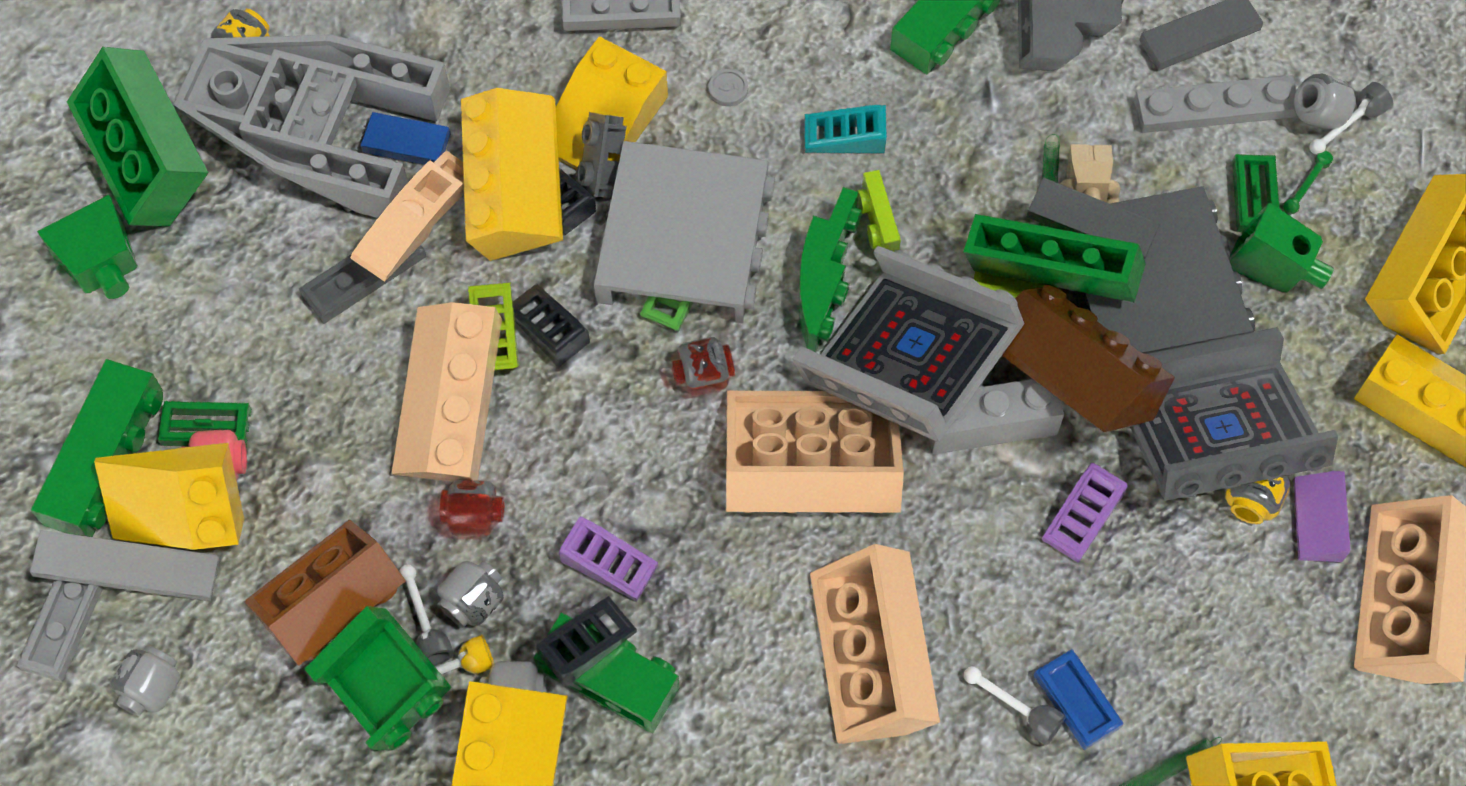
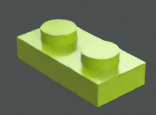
M880 170L863 173L862 189L857 190L859 209H862V214H868L870 225H867L870 246L872 249L880 246L893 252L900 250L901 238Z

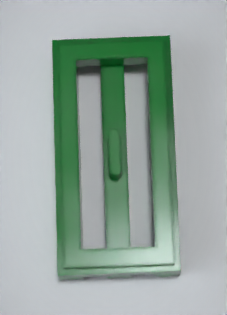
M1235 154L1232 160L1237 232H1242L1262 210L1258 165H1264L1267 204L1271 203L1280 209L1275 155ZM1244 165L1249 167L1252 217H1248Z
M164 401L158 441L161 446L188 447L189 440L195 432L170 431L231 430L236 432L238 440L245 441L247 448L246 432H249L250 424L248 417H251L252 409L249 403ZM172 415L238 416L237 421L211 419L174 420Z

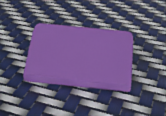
M1330 471L1294 477L1298 560L1343 562L1350 553L1345 472Z

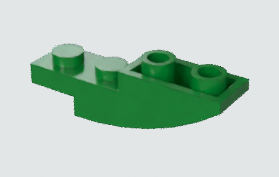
M845 187L841 190L829 220L813 215L802 252L799 281V315L806 348L814 352L817 351L821 340L828 342L836 318L831 317L835 305L843 306L850 287V283L844 281L846 265H843V261L848 250V243L844 241L848 231L856 232L862 216V209L857 208L858 192Z

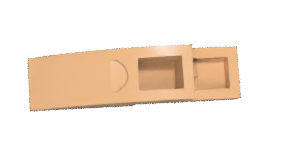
M447 150L434 163L429 160L387 206L354 249L350 258L385 282L429 237L432 227L464 195L463 161Z

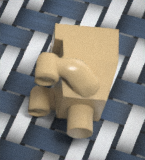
M1071 144L1066 180H1063L1060 184L1109 204L1119 202L1120 184L1111 179L1113 166L1112 145Z

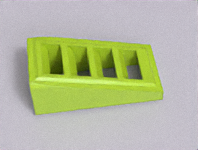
M511 282L468 286L469 304L479 305V298L503 296V304L488 305L495 307L498 313H504L505 321H502L500 330H506V338L499 339L498 348L507 347L508 355L496 357L494 370L518 368L519 358Z

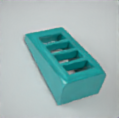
M868 105L805 114V153H885L887 139L886 105ZM817 126L825 127V138L817 139ZM833 127H841V136L833 137ZM849 127H857V134L849 135ZM866 127H873V132L866 133Z

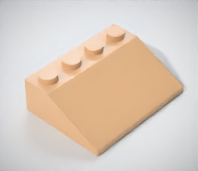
M727 390L726 512L901 513L904 471L899 424L825 391Z

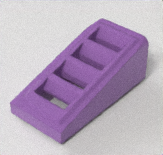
M1090 463L1041 540L1079 563L1124 496L1128 487L1127 483L1095 463ZM1081 496L1101 508V512L1098 513L1080 502ZM1072 511L1091 523L1092 526L1090 528L1070 517L1069 514ZM1063 525L1082 537L1083 540L1079 544L1060 532V527Z
M582 516L578 518L559 550L562 563L636 602L658 567V562ZM587 538L591 542L582 555L578 551ZM601 546H603L607 551L600 563L596 564L593 560ZM617 555L624 557L614 574L608 571ZM635 563L640 567L630 584H628L623 579L632 564Z

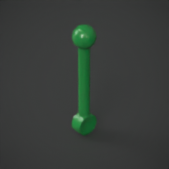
M1324 151L1317 154L1314 168L1294 197L1284 202L1283 208L1287 214L1291 215L1299 211V202L1323 168H1328L1331 165L1333 156L1330 152Z

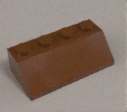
M1044 285L1040 288L1023 290L1015 298L1024 325L1002 354L1003 357L1103 432L1155 419L1175 379L1172 374L1162 368V363L1157 358L1135 349L1129 344L1130 341L1125 335L1107 329L1097 321L1098 318L1094 313L1075 306L1066 299V294L1062 290L1054 286Z

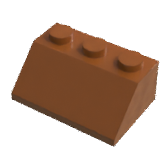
M349 519L244 602L284 651L300 666L305 661L315 659L327 646V643L334 639L366 606L374 607L377 604H383L390 600L396 594L397 588L406 580L380 544Z

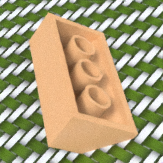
M450 302L417 308L392 467L393 475L450 482L468 480V484L475 482L470 480L478 481L502 318L495 307Z
M1453 495L1371 505L1354 668L1362 672L1419 684L1463 682L1466 658V506Z
M873 544L810 572L837 743L845 744L905 736L940 723L910 552Z

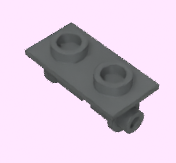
M589 112L588 121L584 124L582 130V141L584 143L583 160L578 165L576 179L593 197L612 198L619 162L608 160V154H621L627 126L623 125L624 117Z

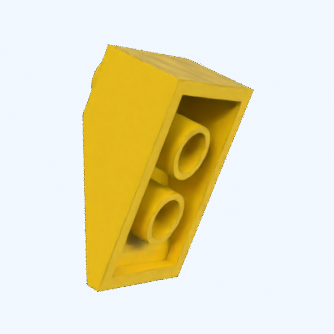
M599 36L576 66L556 106L559 161L577 170L578 165L582 162L584 152L582 130L584 124L588 121L589 112L624 117L623 125L627 126L624 141L636 142L668 98L667 71ZM609 153L608 160L619 162L621 154Z
M229 443L95 458V468L112 539L192 550L239 544L244 515Z
M1327 741L1226 743L1186 756L1192 786H1337Z

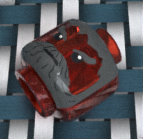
M715 337L682 343L678 349V359L671 360L675 384H684L686 391L692 396L722 391L728 387L729 378L735 377L734 363L729 345H722Z
M455 480L451 483L448 490H442L440 523L447 524V528L452 535L489 536L494 530L495 522H503L504 496L496 495L495 486L490 481Z

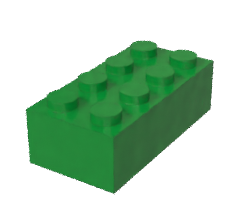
M102 46L67 100V104L128 225L171 226L208 175V171L145 51Z

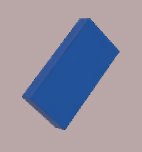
M372 112L361 148L363 153L425 165L429 160L434 163L445 152L451 133L447 126Z
M1073 649L1035 671L1033 676L1054 707L1066 715L1064 721L1083 750L1088 749L1122 728L1124 723Z

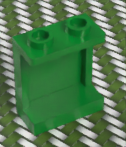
M366 606L305 668V671L314 682L328 683L371 736L365 742L371 750L392 751L402 746L412 735L410 729L421 718L425 719L433 715L444 702L442 697L452 688L390 612L385 608Z

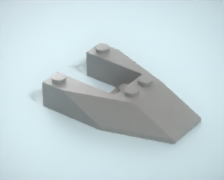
M331 34L205 38L199 47L173 106L180 113L274 173L358 213L379 218L408 183V179L402 163L332 146L350 101L354 100L438 121L450 91L445 63Z

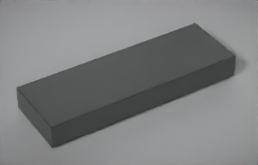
M1224 0L1141 33L1139 41L1159 71L1260 31L1264 22L1249 0Z
M1044 177L1026 218L1051 228L1137 243L1140 245L1144 260L1160 226V223Z
M420 245L385 282L350 258L351 255H349L300 287L299 290L306 302L323 324H325L426 258V252Z

